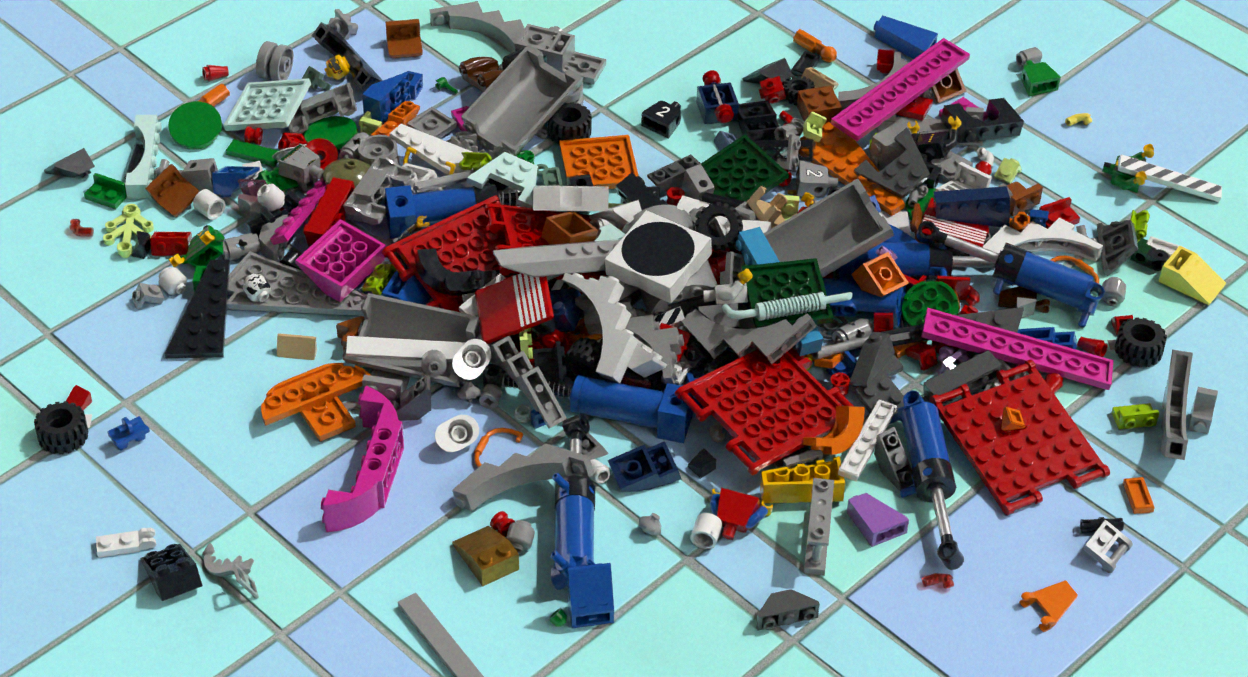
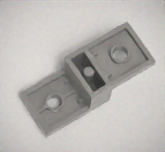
M527 24L515 42V49L520 50L530 44L540 50L543 56H547L548 65L561 73H565L570 69L582 76L583 82L595 84L606 66V59L575 52V35Z

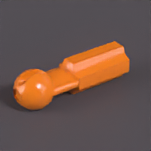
M799 29L796 31L793 37L795 43L814 54L817 53L824 62L830 63L836 59L837 51L834 47L823 45L822 41L804 30Z
M221 83L200 97L198 101L208 103L214 107L230 96V92Z

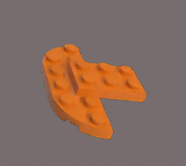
M330 363L282 381L266 393V398L261 404L263 422L267 426L300 412L320 442L355 428V420L338 396L362 387L364 374H371L357 365L351 367L344 366V363Z

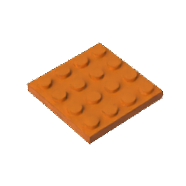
M629 135L559 141L566 179L569 176L590 174L593 186H604L614 189L630 173H633L636 177L639 176Z

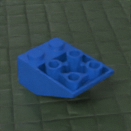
M404 72L372 84L362 94L363 113L365 114L369 111L371 112V119L381 121L382 125L386 123L389 113L404 101H410L411 99L409 72Z
M611 563L568 568V612L572 628L614 623Z

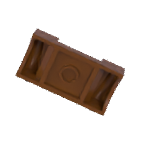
M474 57L462 61L459 65V72L463 79L482 92L504 71L499 68L498 61L492 57Z

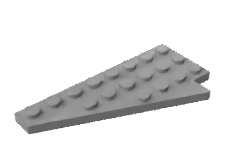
M249 251L229 274L228 295H231V297L228 299L227 309L364 316L363 311H361V304L363 300H366L367 295L353 290L339 302L326 295L303 271ZM251 274H261L271 286V292L267 300L253 302L248 298L243 290L246 277Z

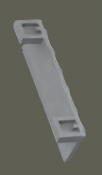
M966 107V112L971 117L983 121L984 108ZM895 113L877 127V133L889 128L898 135L905 128H908V122H910L911 127L915 126V120L920 127V130L917 132L918 134L923 131L948 128L940 119H924L921 121L913 118L895 117ZM957 141V145L983 146V141L959 143Z

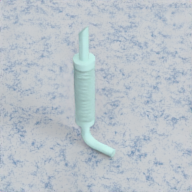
M823 292L805 296L772 300L771 302L756 303L755 309L744 311L732 310L727 304H724L722 310L731 319L757 316V319L761 321L803 312L826 309V304L850 300L852 292L825 296Z

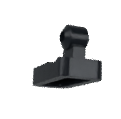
M481 270L448 273L444 278L446 291L453 294L480 290L484 287V279Z

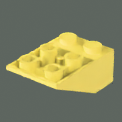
M1179 246L1162 266L1159 278L1160 283L1207 305L1212 303L1226 285V282L1197 253L1182 246Z

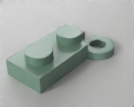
M545 164L537 165V175L542 176L544 186H563L559 167L548 168Z

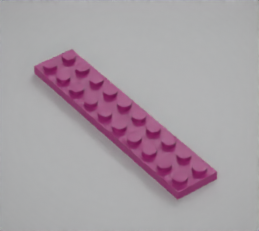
M941 39L831 119V124L854 140L859 141L968 61L970 54L947 39Z
M927 308L921 335L923 338L979 354L989 350L995 358L1022 365L1025 361L1032 359L1036 369L1041 372L1058 373L1062 378L1109 390L1111 387L1114 360Z

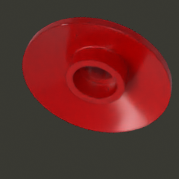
M313 139L305 146L315 154L323 156V159L320 160V168L323 170L328 164L338 160V151L335 145L327 139Z

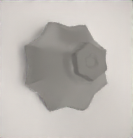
M469 380L463 382V386L458 390L457 395L459 399H466L470 403L473 398L481 396V391Z
M652 513L650 516L639 518L638 526L642 528L644 534L647 535L649 533L651 536L661 534L660 516Z

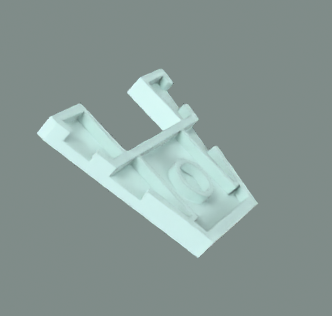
M504 152L468 176L467 183L482 189L488 178H491L522 192L516 205L533 208V188L536 186L538 166Z

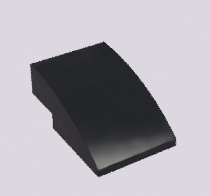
M768 100L739 104L738 124L742 135L745 134L751 140H776L774 131L780 125L777 122V114Z

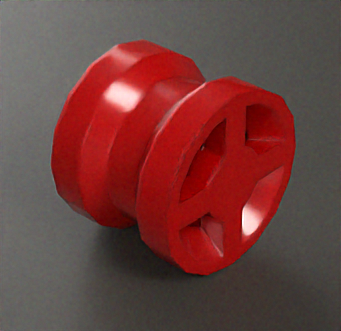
M247 126L244 141L261 145L263 130Z
M679 187L668 189L667 204L677 206L682 195L685 196L684 190Z
M844 373L833 374L830 379L832 388L838 387L842 391L841 394L846 396L849 391V376Z
M500 511L493 516L490 526L506 537L509 525L515 523V521L508 518V514L505 511Z

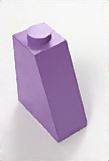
M868 493L856 495L848 499L847 514L871 547L907 533L909 519Z

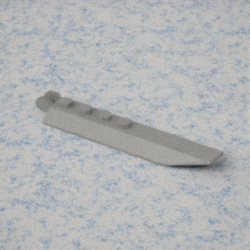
M620 240L518 247L494 250L493 254L501 267L532 277L564 275L565 273L606 271L605 258Z

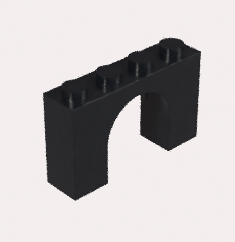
M1005 98L989 99L986 113H988V118L991 121H981L971 117L959 103L944 105L940 119L948 129H952V126L948 123L950 116H952L954 121L956 116L961 120V126L957 128V141L959 143L1020 136L1024 120Z

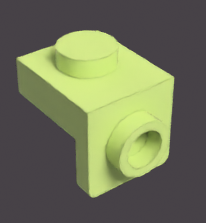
M811 112L803 124V136L820 142L822 139V127L827 119L815 112Z
M1004 158L994 175L995 178L1011 184L1017 173L1022 171L1020 163L1012 158L1010 160Z

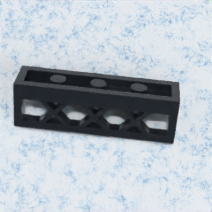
M813 139L800 140L801 146L798 152L801 149H809V157H801L798 154L799 161H813L816 142ZM752 140L763 151L774 150L776 153L771 157L774 161L777 162V159H787L780 152L788 150L789 140Z

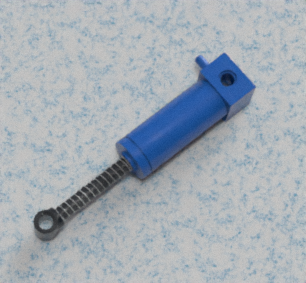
M489 364L483 370V386L494 384L500 389L507 386L514 389L520 388L505 371H502L499 365ZM580 375L576 377L572 387L570 385L566 387L565 384L561 386L560 383L556 385L555 382L554 384L548 383L554 395L569 399L571 412L657 429L658 439L678 443L685 442L693 411L682 399H678L675 396V391L681 387L680 385L667 383L665 391L662 392ZM688 393V395L694 400V396L691 393Z

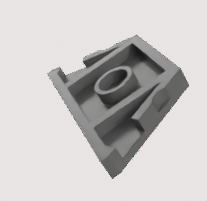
M1131 220L1114 221L1110 225L1097 224L1099 244L1103 245L1101 252L1103 271L1107 276L1138 250L1135 226Z
M1024 308L956 316L1017 333Z

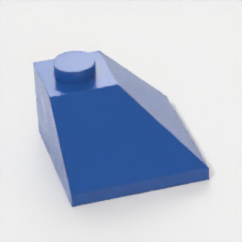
M225 166L213 172V193L220 194V197H231V194L237 192L260 171V167Z

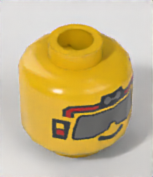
M336 55L326 61L327 68L324 70L329 78L333 77V79L339 80L349 74L351 67L345 56Z

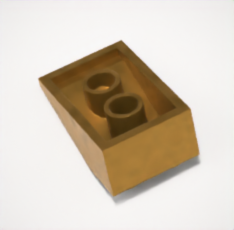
M486 526L452 542V545L482 587L519 570V553L507 538L490 526Z

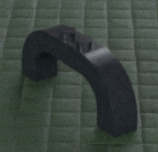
M436 248L417 250L415 256L416 269L421 279L429 287L440 293L453 296H462L476 292L448 293L445 288L444 278L448 273L455 272L449 271L441 265ZM482 271L484 286L498 276L500 271ZM510 273L509 275L504 276V277H505V278H508V277H511L512 275H518V274Z

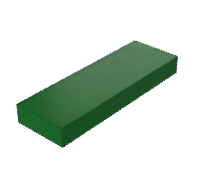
M233 139L226 149V155L253 162L260 161L261 164L273 167L278 163L276 159L272 158L278 150Z

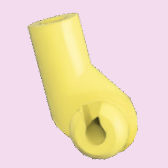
M1080 113L1066 118L1065 123L1067 126H1071L1083 121L1084 125H1088L1092 122V118L1089 113Z

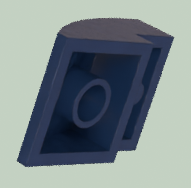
M665 441L646 449L644 444L608 460L621 492L649 490L681 480L678 468Z

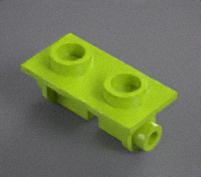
M462 152L461 154L464 158L459 162V167L462 170H471L472 168L473 170H479L492 161V158L488 153Z
M1132 210L1130 220L1135 226L1137 243L1147 235V223L1150 218L1147 210H1142L1139 213Z

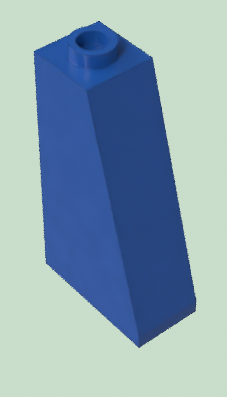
M882 15L880 20L874 24L873 29L875 30L876 39L911 59H915L937 43L938 33Z

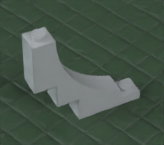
M478 1L429 9L432 27L448 24L450 29L468 30L492 37L507 47L511 53L519 50L515 49V42L524 30L521 19L504 22L499 10L483 13Z
M697 309L687 314L685 319L681 321L688 332L692 334L713 359L728 347L738 358L758 349L771 364L817 327L813 319L808 314H805L803 317L798 318L794 325H791L785 319L766 327L736 329L709 320Z
M510 336L489 346L491 350L490 362L499 365L515 381L536 412L539 411L548 429L567 419L538 366L532 367L525 352H518Z
M545 443L530 457L514 453L500 466L484 462L458 484L452 492L455 497V503L460 508L472 511L491 497L513 487L535 481L552 479L555 473H559L563 478L574 473L591 477L594 474V470L589 456Z

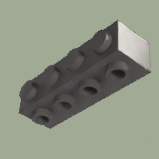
M989 350L978 354L974 358L962 362L958 366L924 382L923 396L927 395L930 399V396L935 394L941 395L955 390L962 384H967L970 393L998 380L996 374L1002 370V364ZM962 396L942 402V405H948L962 398Z

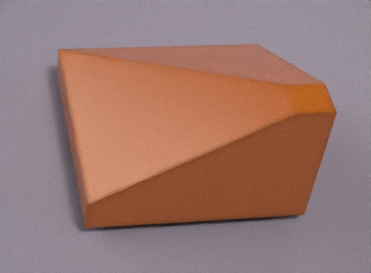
M1004 407L1002 430L1023 429L1025 424L1020 411Z

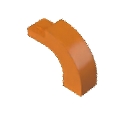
M836 406V421L832 431L824 437H804L803 445L811 446V450H821L823 454L829 455L840 454L846 451L860 435L864 422L865 407Z

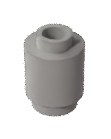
M1037 47L1022 50L1016 54V62L1020 67H1024L1026 61L1031 60L1035 64L1040 63L1042 59V52Z

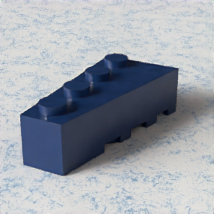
M1007 186L934 192L936 219L1001 228L1004 225L1009 226L1010 196Z

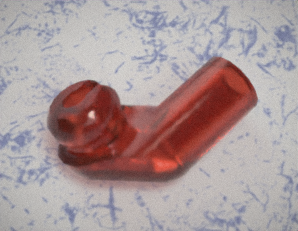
M79 219L70 220L71 225L69 227L75 235L93 237V227H82Z

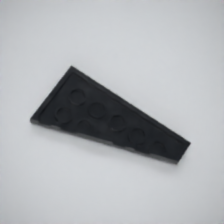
M210 260L164 354L165 359L224 357L230 273L229 260Z

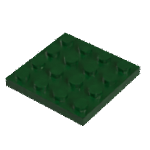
M745 134L701 163L714 185L713 194L746 202L760 186L767 189L764 193L766 194L789 178L788 172Z
M817 258L741 266V272L749 269L753 275L752 279L746 282L750 309H755L756 303L771 302L772 300L801 295L805 296L823 292L827 296ZM826 304V309L803 312L761 321L755 316L753 321L755 328L766 327L785 319L791 325H794L798 318L808 314L815 324L833 323V314L830 304Z

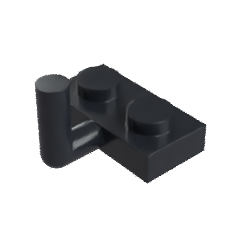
M265 206L260 207V217L246 223L247 232L257 234L259 238L262 226L269 222L274 223L277 218L282 216V212L279 209L270 212Z

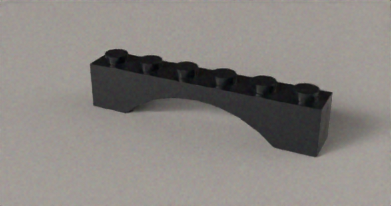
M322 22L319 24L312 37L334 56H345L351 67L349 72L353 77V81L361 90L366 91L372 84L383 81L335 28Z

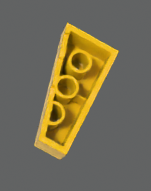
M840 456L833 457V461L825 462L824 459L817 460L816 464L807 466L804 463L797 464L792 469L782 467L761 471L760 493L762 501H766V503L811 502L813 478L834 480L832 502L843 501L845 479L838 475V470L841 466Z

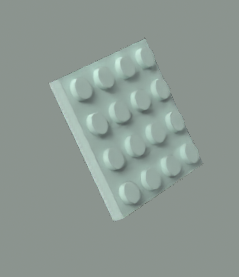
M309 78L247 83L223 125L225 130H245L247 126L253 129L288 127L311 86Z

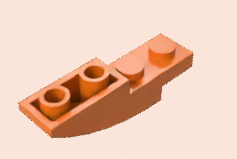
M404 101L388 114V121L374 131L371 136L387 135L390 137V133L400 124L407 126V123L417 116L420 106L411 101Z

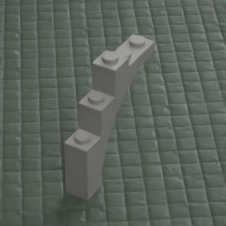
M630 302L622 303L631 313L625 329L632 331L635 338L663 357L661 361L667 364L666 368L662 369L666 385L667 383L675 384V380H678L677 368H674V364L677 363V355L681 354V346H684L683 335H679L677 327L660 330L659 322L655 321L653 314L637 317L636 310L632 309ZM597 310L589 314L584 311L585 327L588 334H602V325Z
M1172 349L1167 385L1162 404L1164 408L1161 425L1163 435L1160 447L1163 456L1168 458L1185 460L1188 444L1186 435V406L1192 352Z

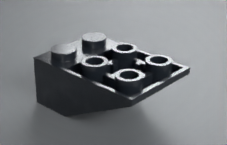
M181 544L168 545L161 551H152L140 558L157 595L162 601L203 586L196 563Z

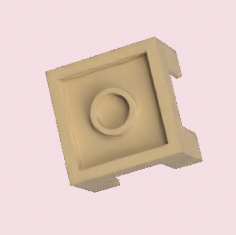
M760 186L747 203L755 212L759 221L771 222L772 229L785 221L781 215V208L788 200L785 195L780 193L770 203L759 200L767 190L765 187Z

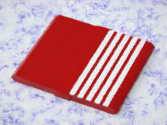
M931 198L928 208L923 214V221L933 222L936 227L940 228L939 231L983 247L985 238L989 234V226L936 219L934 198ZM929 229L922 230L923 234L931 235Z
M520 273L475 292L482 341L487 344L525 331L554 317L547 276L532 277Z

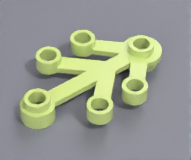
M127 204L123 208L122 215L105 224L106 231L108 232L103 236L105 245H113L115 238L124 233L123 241L117 245L118 254L122 258L130 257L133 252L132 244L130 243L132 233L137 236V231L149 233L154 230L153 222L142 217L140 209L135 204ZM134 220L142 225L143 230L134 224ZM126 221V223H125L124 225H122V226H120L119 228H117V225H119V224H121L122 222Z

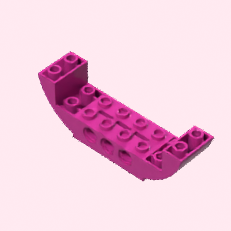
M365 386L363 393L359 394L358 405H361L359 418L362 419L363 427L372 428V439L367 442V453L362 456L361 471H357L356 485L352 486L351 492L328 489L326 498H322L321 510L324 511L322 523H325L326 532L341 531L354 527L373 516L380 508H385L404 451L402 421L398 420L397 412L392 403L383 394L369 386Z

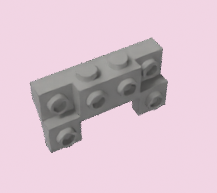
M350 83L303 100L289 124L290 133L303 134L308 130L309 123L335 115L338 112L341 117L354 114L357 111V104Z
M378 156L344 203L343 207L346 214L362 216L364 222L380 224L388 212L386 206L379 205L385 197V188L392 187L393 184L406 186L414 175L412 169L402 167L387 157Z

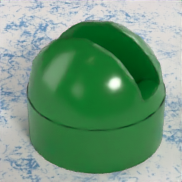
M559 608L548 620L553 625L561 627L566 623L567 615L562 608Z

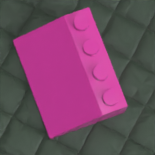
M340 219L295 260V263L326 295L341 302L374 271L377 265L385 260L381 252L386 245Z

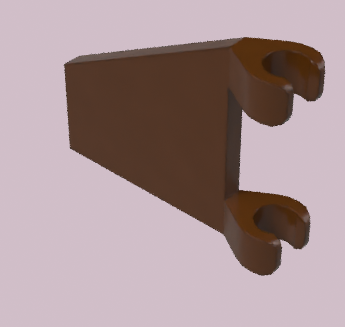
M1020 286L1002 290L999 294L998 307L1015 308L1017 297L1036 299L1035 309L1040 312L1048 313L1050 309V300L1042 299L1037 301V293Z

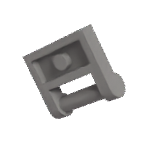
M1104 520L1082 549L1098 561L1106 572L1112 573L1116 568V563L1125 551L1130 550L1133 543L1107 520ZM1117 541L1119 547L1110 558L1107 557L1105 554L1114 542Z

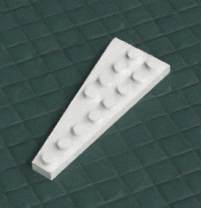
M400 124L390 133V137L406 149L408 147L416 149L417 153L415 155L446 175H449L451 168L445 165L446 161L456 165L454 174L468 171L462 170L459 167V162L464 158L461 154L462 152L472 151ZM467 182L460 183L467 188L472 187V185L468 184ZM511 187L503 190L504 194L509 193V190L511 193L516 192V189Z

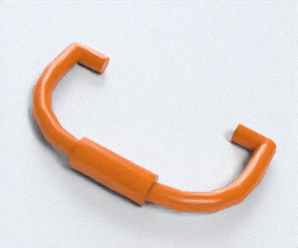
M1065 255L1050 259L1054 262L1060 260L1072 261L1087 274L1092 275L1096 283L1100 281L1094 269L1080 259Z
M496 428L487 432L485 436L481 437L474 451L476 466L480 467L482 465L479 456L484 451L490 436L502 432L516 435L515 441L519 443L523 433L509 428Z

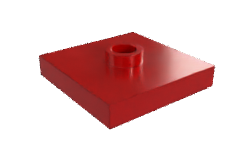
M917 97L899 110L896 115L922 121L930 110L933 99Z

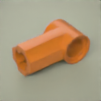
M1018 212L1016 216L1010 218L1009 227L1022 232L1030 223V216L1025 212Z

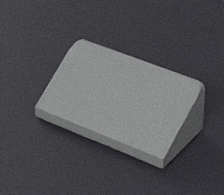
M585 433V437L582 439V455L589 456L590 460L608 454L605 448L591 434Z

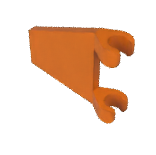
M1065 580L1035 592H1024L1019 603L1024 608L1030 606L1035 601L1047 615L1041 618L1042 624H1039L1038 627L1041 631L1046 632L1057 624L1076 600L1078 594Z

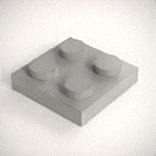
M431 107L409 121L407 126L440 139L457 128V122Z
M952 151L944 158L932 159L926 162L942 168L940 180L946 183L954 179L960 162L971 167L973 166L972 162Z

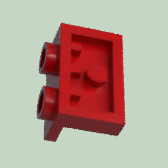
M1070 197L1040 206L1039 210L1049 211L1045 228L1048 229L1058 218L1073 225L1080 222V217L1070 207L1072 201Z
M154 232L151 236V254L153 256H174L176 254L181 256L187 254L192 233Z

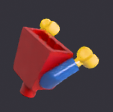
M721 488L720 493H716L715 489H712L710 508L712 514L722 521V527H724L722 537L733 540L736 531L746 533L748 528H753L765 516L771 515L773 504L765 506L766 501H762L760 506L758 497Z

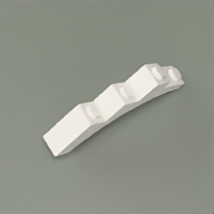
M1058 218L1048 229L1033 221L1022 232L1004 225L983 248L999 254L1005 243H1009L1030 252H1064L1097 262L1100 259L1103 245L1074 231L1075 225Z
M565 273L562 280L570 287L588 296L600 317L603 345L596 372L605 379L620 383L638 344V340L633 336L634 333L625 329L631 313L624 304L618 302L624 287L619 283L620 280L613 276L608 278L600 276L598 281L594 278L584 279L578 273H573V275Z

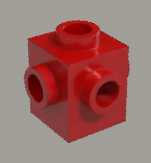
M780 76L767 78L760 82L761 89L758 90L761 99L765 98V101L768 100L772 104L786 99Z

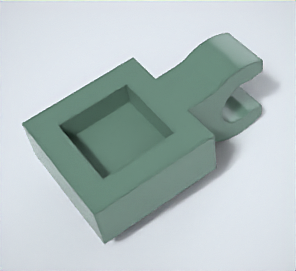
M311 66L307 68L302 79L309 78L311 82L310 87L315 90L318 86L327 91L332 87V85L322 80L324 74Z

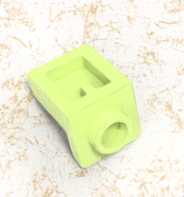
M367 111L359 119L360 132L371 136L374 131L382 126V122L371 119V112Z
M785 195L788 201L781 208V215L785 221L795 213L797 214L799 196Z

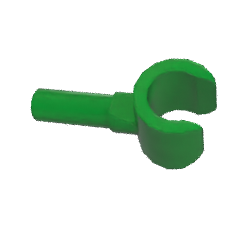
M445 77L436 80L437 84L435 86L438 90L445 87L455 94L458 93L457 89L448 84Z

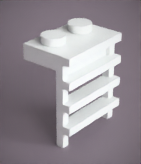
M960 162L954 179L936 188V191L989 188L992 176Z

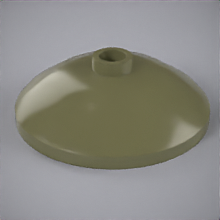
M339 159L325 167L323 180L326 185L330 184L333 177L354 182L356 188L370 168V165L357 159Z

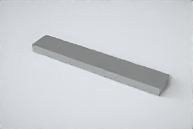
M416 592L398 601L400 610L454 677H484Z

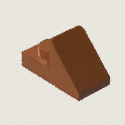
M360 316L336 325L337 337L341 338L343 352L347 348V336H358L359 327L363 326L365 317Z

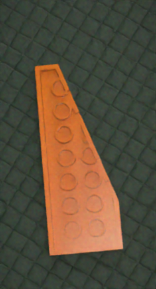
M830 122L824 124L822 127V139L820 142H816L813 161L810 162L827 167L828 174L838 178V181L844 185L858 178L867 191L868 196L875 195L881 210L890 216L903 210L905 203L900 197L883 189L882 186L867 181V178L854 173V169L865 160L880 172L859 144ZM805 136L800 138V140L807 139ZM801 149L798 154L802 157H809V149Z

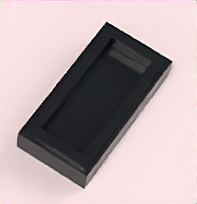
M804 51L791 69L793 75L797 77L798 75L802 76L806 68H815L820 61V56Z

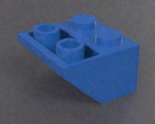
M397 270L382 292L384 297L427 305L431 299V296L415 275L411 276L407 281H402Z

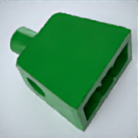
M1029 60L1024 63L1021 81L1030 97L1057 91L1061 77L1046 62L1034 64Z

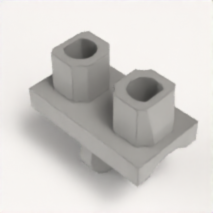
M335 9V17L330 18L328 25L335 28L345 40L349 39L350 35L357 34L358 25L351 23V16L343 14L340 9Z

